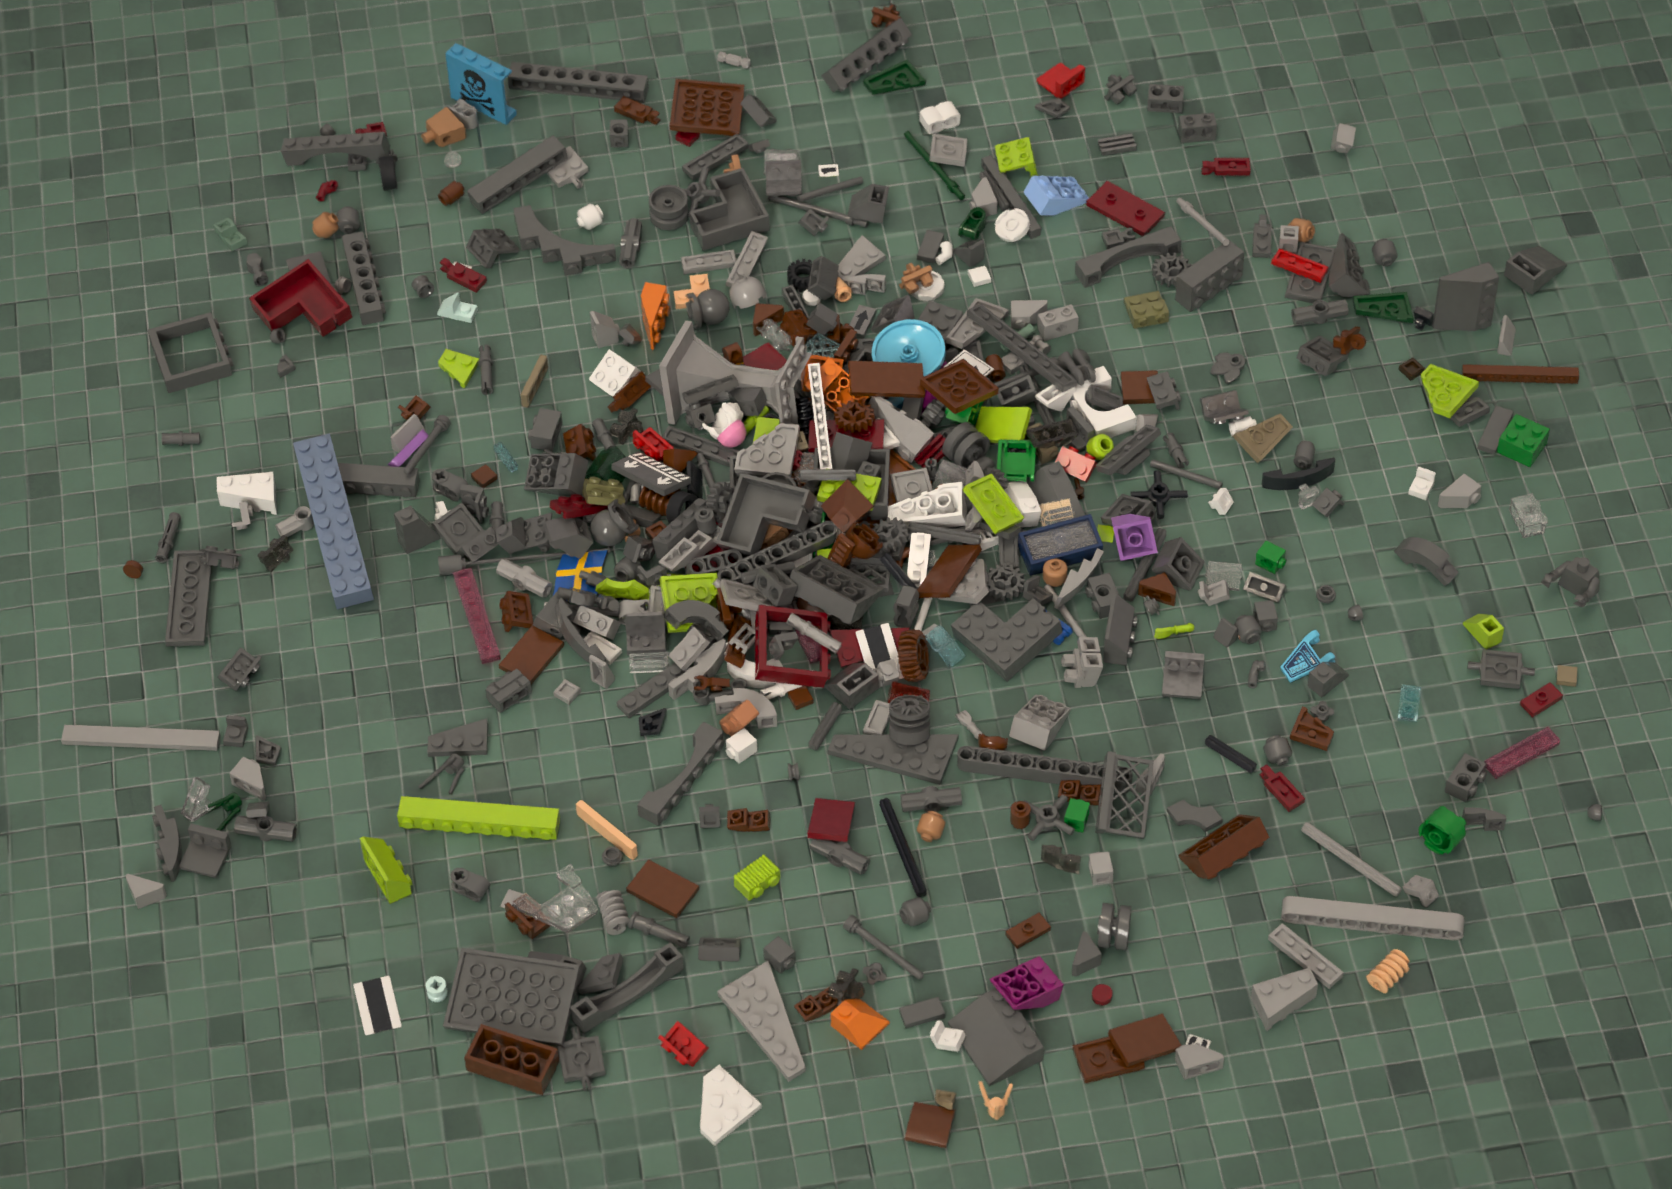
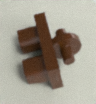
M896 5L884 6L883 10L873 7L871 24L876 28H880L883 22L887 23L886 26H888L893 21L901 18L899 16L900 12L896 11Z
M840 315L835 320L837 325L834 330L827 333L834 334L825 336L827 348L837 347L838 349L850 329L854 330L848 323H845L844 326L840 323Z
M1355 326L1351 330H1343L1341 336L1336 335L1333 337V347L1341 349V354L1346 355L1353 349L1360 350L1364 348L1366 339L1362 334H1358L1360 327Z

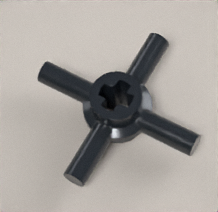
M1156 470L1153 472L1154 484L1148 491L1130 492V496L1152 501L1153 506L1156 507L1157 518L1163 519L1165 517L1164 505H1166L1170 498H1187L1188 493L1187 490L1169 491L1167 485L1162 483L1161 472Z

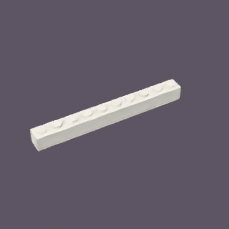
M808 364L820 469H832L820 364Z

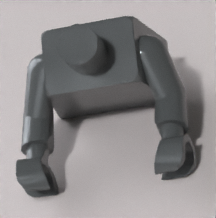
M1575 557L1572 562H1564L1549 574L1546 573L1541 581L1543 585L1549 588L1551 582L1556 581L1561 576L1558 585L1576 595L1574 599L1578 601L1573 604L1579 607H1584L1599 592L1600 584L1599 570L1590 565L1589 559L1585 557Z

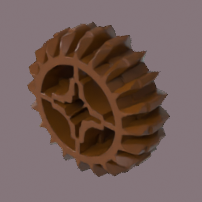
M910 629L902 632L899 637L897 649L898 663L900 664L902 676L907 681L919 682L928 675L930 662L929 648L926 637L920 630Z

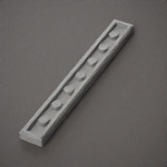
M64 725L61 742L62 745L217 751L220 731Z

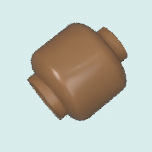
M323 212L313 221V232L320 238L331 237L339 229L337 225L338 217L333 213Z
M1295 218L1288 224V226H1299L1298 242L1306 243L1315 234V227L1310 220Z
M1061 559L1046 561L1043 566L1044 582L1052 587L1063 585L1067 579L1068 567L1066 563Z
M928 811V813L921 815L917 832L924 841L932 842V840H938L941 838L946 822L941 814L935 811Z

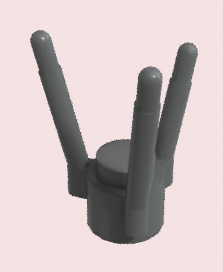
M451 754L441 767L419 785V788H423L445 770L449 774L456 773L449 790V794H452L460 775L464 771L462 768L464 764L463 759L457 754Z

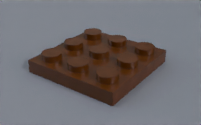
M961 359L920 378V385L954 414L989 399L999 392V388L965 359Z

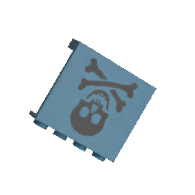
M455 43L445 53L451 98L455 100L463 99L466 103L475 107L477 111L507 125L517 115L516 109L506 105L504 79L512 70Z

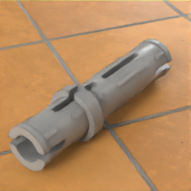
M794 613L789 616L786 624L800 631L801 635L812 638L835 654L842 645V642L832 638L811 625L810 621H805Z

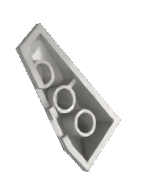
M872 396L868 404L871 405V408H874L876 418L884 419L885 425L900 441V445L895 447V449L904 460L912 464L914 459L930 443L934 433L918 419L912 420L907 417L905 411L901 410L899 412L894 409L893 404L884 398Z

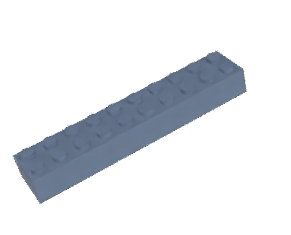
M330 433L294 442V449L336 608L341 609L374 600Z

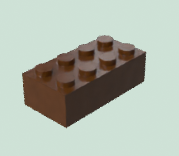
M483 1024L480 1025L464 1057L466 1071L542 1096L559 1064L557 1048Z

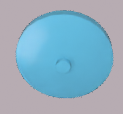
M907 319L894 322L885 327L875 338L871 353L874 362L922 363L923 376L925 377L941 368L945 360L946 349L942 335L934 326L921 320Z

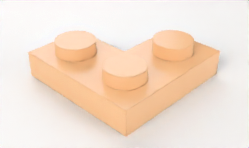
M708 274L690 276L691 289L674 291L676 309L686 308V302H689V299L685 297L686 294L694 293L698 297L701 292L710 289Z

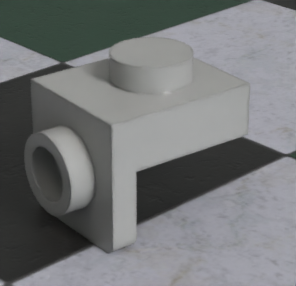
M247 501L239 503L242 521L231 523L232 527H236V530L248 528L247 525L251 524L250 516H253L252 506L248 505Z
M1225 580L1208 586L1204 581L1199 582V596L1201 600H1205L1208 606L1230 599L1228 583Z
M1418 875L1412 877L1403 886L1404 892L1419 897L1424 907L1429 906L1439 896L1433 880Z

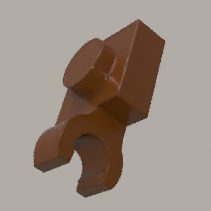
M702 675L694 677L695 680H700L701 682L700 686L694 687L696 691L704 690L706 687H711V691H722V688L730 687V679L708 678Z

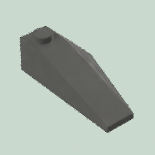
M1343 233L1339 235L1329 273V287L1341 297L1370 295L1368 281L1362 277L1364 270L1357 262L1359 256L1356 247Z

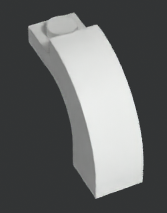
M774 658L767 661L769 666L783 667L779 660L775 661ZM745 659L742 668L727 662V672L733 679H744L748 687L763 689L772 687L777 683L755 680L754 662Z

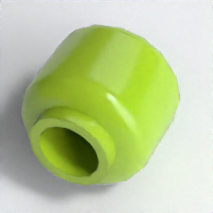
M1098 434L1092 437L1086 445L1087 453L1095 457V460L1104 459L1105 455L1114 448L1112 439L1106 434Z

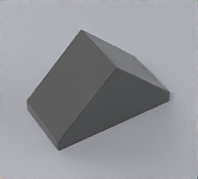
M984 240L967 241L953 249V252L969 267H972L984 260Z
M1084 931L1082 932L1072 964V976L1075 977L1101 965L1102 954L1088 933Z

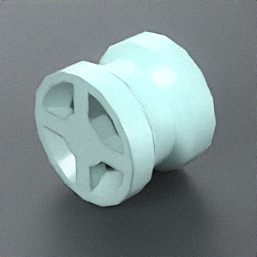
M434 976L427 980L426 990L428 998L433 1002L443 1001L448 993L445 980L439 976Z

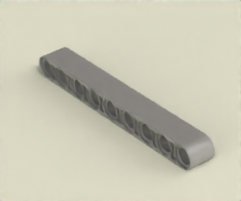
M1287 896L1282 900L1281 919L1287 923L1446 940H1460L1464 936V917L1458 913Z

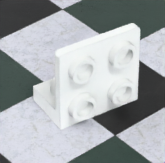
M609 349L589 380L613 397L630 378L641 370Z

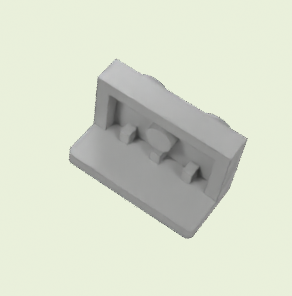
M693 627L668 656L680 669L686 671L710 644V641L702 631Z

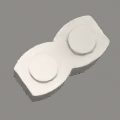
M951 101L941 102L936 107L931 106L921 110L919 121L928 134H935L943 129H950L959 125L960 114Z

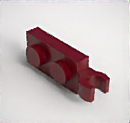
M1214 158V162L1202 161V175H1209L1215 172V176H1250L1251 173L1250 158Z
M443 258L439 262L443 265L440 270L447 273L448 279L476 293L487 282L486 276L458 262L453 265L447 258Z
M1267 764L1260 768L1262 772L1259 775L1264 780V786L1288 812L1305 802L1304 796L1281 771L1275 774Z

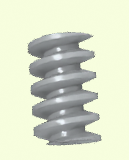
M619 890L601 892L597 895L596 899L606 931L610 935H619L626 930V926L629 924L628 913L625 911L626 907L623 904L622 894Z

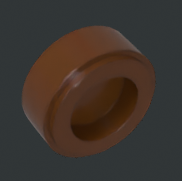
M129 560L125 563L123 572L128 577L137 579L141 576L143 567L139 562Z

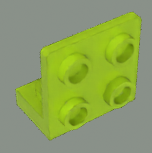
M1029 137L995 145L1000 173L1025 167L1026 172L1029 171L1031 177L1038 176Z

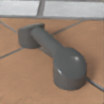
M740 678L734 679L731 682V689L709 694L706 688L700 691L694 690L693 698L698 704L708 705L711 701H715V697L733 695V688L747 689L746 681Z

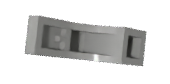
M733 688V695L715 697L716 715L727 714L743 701L749 700L759 712V715L754 718L758 729L777 727V714L773 704L759 692L745 688Z

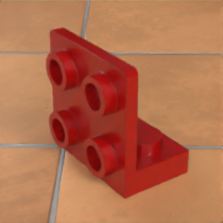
M1058 63L1038 77L1036 82L1057 98L1062 99L1085 82V67L1080 64L1075 68L1069 69L1064 64Z

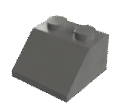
M1182 537L1164 543L1151 570L1156 575L1165 572L1172 585L1191 590L1205 562Z

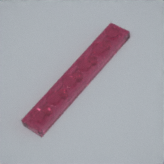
M468 568L453 572V578L481 663L485 664L501 660L472 569Z

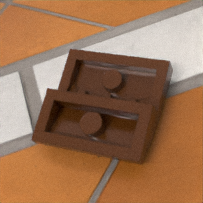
M914 1102L907 1125L905 1140L946 1148L955 1116V1109L951 1110L940 1106Z

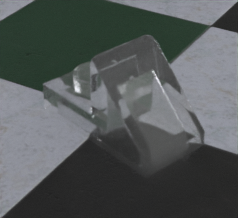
M193 778L181 814L192 822L215 808V806L207 807L208 804L212 803L206 798L210 785L201 778Z

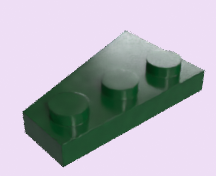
M905 60L863 79V85L872 95L924 86L926 85V80L908 60Z
M1407 292L1353 296L1352 301L1356 315L1413 323L1414 318Z

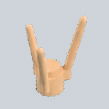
M979 1081L978 1084L984 1098V1105L988 1107V1114L990 1117L998 1120L1004 1115L1005 1106L1008 1104L1013 1084H1009L1003 1099L994 1097L990 1100L983 1082Z

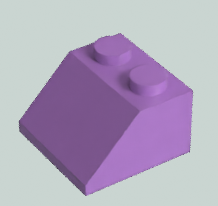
M1126 514L1111 518L1120 561L1158 553L1150 517Z

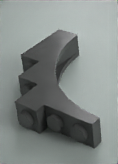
M531 205L513 208L522 251L540 248L543 263L561 260L565 276L582 273V267L616 261L614 244L585 245L565 240L551 233L539 222L534 215Z

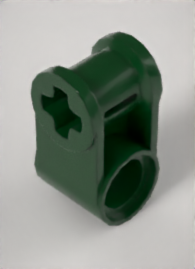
M976 207L970 210L968 216L959 227L958 236L968 237L972 241L978 240L986 226L984 209Z

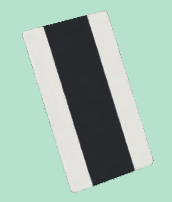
M888 623L856 631L864 662L869 667L875 669L880 662L894 659L900 676L899 679L904 678L900 670L898 652Z
M390 976L354 984L365 1035L401 1027Z

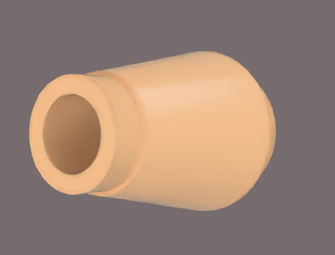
M838 277L834 295L838 301L846 302L851 298L852 290Z

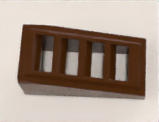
M840 533L827 559L844 568L850 564L855 544L843 533Z

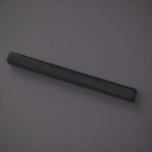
M881 799L879 801L880 808L916 896H925L927 889L890 799Z

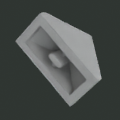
M126 874L128 888L138 909L166 898L167 894L164 884Z

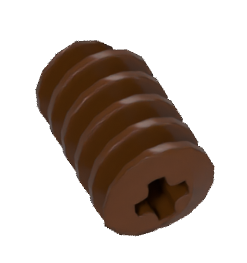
M644 486L640 493L639 505L649 511L659 513L661 516H666V508L670 500L669 494L662 496L651 489L649 491V488Z

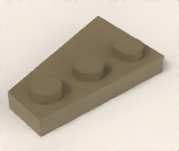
M1280 413L1246 430L1240 431L1232 437L1259 463L1293 426Z

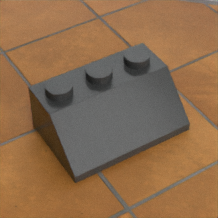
M1112 593L1105 634L1103 662L1127 665V659L1132 657L1133 650L1130 642L1134 643L1135 631H1132V628H1136L1138 616H1134L1135 608Z

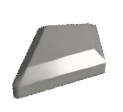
M1136 415V431L1138 432L1146 424L1156 427L1158 415Z

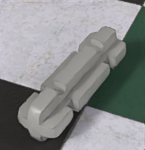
M722 51L717 56L719 62L725 63L726 61L727 64L739 67L742 65L741 67L746 69L751 64L749 58L743 57L742 59V56L730 53L727 55L726 52Z

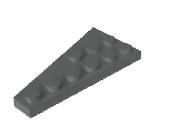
M889 734L834 735L828 748V755L940 785L959 739V734H930V737L925 742L916 745L899 744L893 741Z

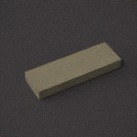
M540 355L521 393L523 407L528 408L548 370V360L545 355Z

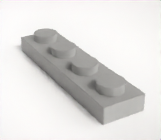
M751 231L725 286L731 288L739 276L745 275L749 277L767 243L768 237Z
M1283 923L1268 935V940L1302 968H1310L1314 977L1328 989L1343 977L1344 972Z

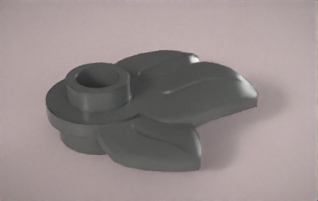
M1220 353L1215 356L1217 362L1213 364L1210 372L1212 375H1224L1226 384H1229L1240 376V371L1246 363L1245 358L1241 354Z

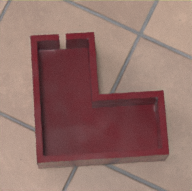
M309 259L249 297L252 309L271 331L285 326L301 314H304L321 336L324 337L336 329L335 325L341 326L353 318L349 305Z

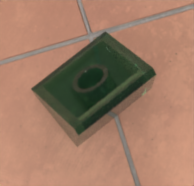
M617 446L601 451L586 471L585 479H590V477H597L602 481L616 479L622 483L626 477L613 471L612 463L626 456Z

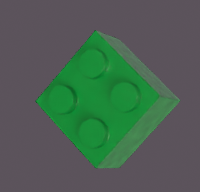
M1516 414L1499 438L1497 453L1531 467L1546 446L1550 429Z

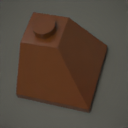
M847 479L821 507L829 519L843 533H846L851 524L859 522L874 505Z

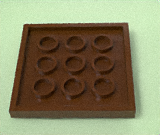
M676 79L669 130L726 136L740 134L743 107L741 102L744 98L745 85Z

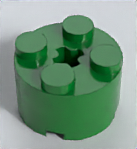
M1440 806L1419 826V836H1423L1425 846L1434 853L1441 855L1443 853L1449 854L1464 839L1466 835V821L1464 818L1448 810L1445 806Z

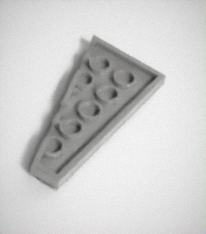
M769 961L717 991L719 998L788 1082L806 1071Z

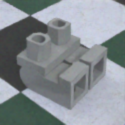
M1079 637L1077 641L1078 649L1074 648L1072 654H1063L1062 666L1071 667V669H1065L1064 681L1074 683L1075 688H1081V686L1092 687L1096 685L1103 669L1098 637Z

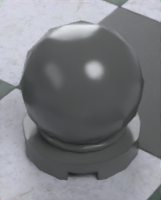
M707 289L701 292L698 297L694 293L685 295L689 299V302H686L688 318L693 320L694 329L701 328L702 323L707 325L719 324L729 313L727 296L719 290Z
M618 499L608 504L609 510H603L592 518L590 533L594 541L601 546H615L623 541L626 533L632 534L639 528V524H635L633 521L635 518L633 512L626 504L622 503L620 505Z

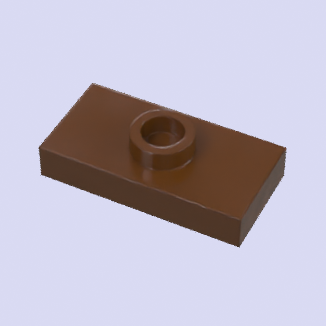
M1039 912L1006 930L1005 935L1018 949L1051 931V926Z

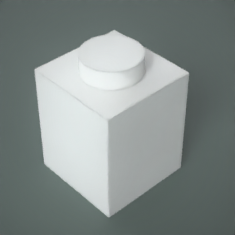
M745 728L726 740L727 755L729 758L735 759L739 764L757 752V740Z

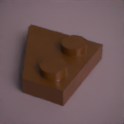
M1302 706L1290 734V739L1327 751L1333 739L1334 731L1325 726L1319 718L1312 717L1308 713V709Z

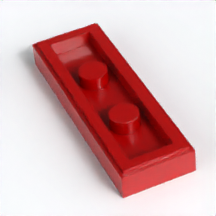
M1280 248L1271 262L1272 265L1319 283L1322 282L1329 268Z

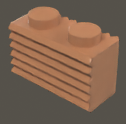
M745 700L722 718L719 724L726 734L733 736L757 717L759 712L749 700Z

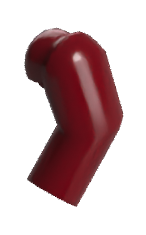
M330 180L323 183L319 188L316 199L323 202L327 194L337 190L338 182Z

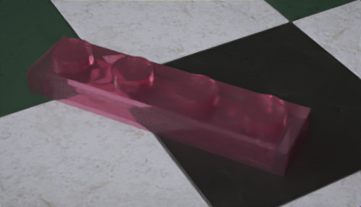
M1546 727L1485 760L1486 768L1497 779L1558 746L1560 739L1549 727Z

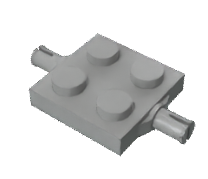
M569 146L566 148L568 159L546 173L558 188L573 183L577 189H580L583 183L579 178L589 172L587 165Z

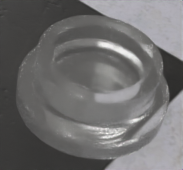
M449 152L444 158V163L449 168H456L461 165L462 158L457 152Z

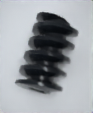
M809 396L795 398L800 431H803L804 435L809 434L810 420L814 418V413H811L813 406L810 405L812 398H809Z

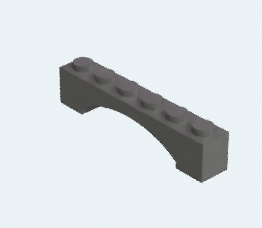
M384 132L286 138L283 141L281 153L287 166L304 165L307 159L326 153H352L368 157L370 160H379V157L388 156L390 145Z
M1171 226L1160 229L1154 233L1076 261L1075 274L1086 288L1100 283L1101 277L1109 269L1126 260L1142 256L1163 255L1166 257L1167 253L1170 256L1174 253H1180L1181 239Z
M703 722L692 735L693 747L695 748L687 766L666 786L653 792L647 791L637 804L638 816L657 826L663 820L665 821L669 816L670 810L679 804L682 795L690 790L693 781L701 776L704 767L709 765L716 752L723 748L725 743L723 731Z
M671 942L656 951L654 956L639 971L623 983L600 995L591 998L586 996L570 1007L572 1021L577 1027H580V1031L583 1034L682 971L684 969L682 954Z

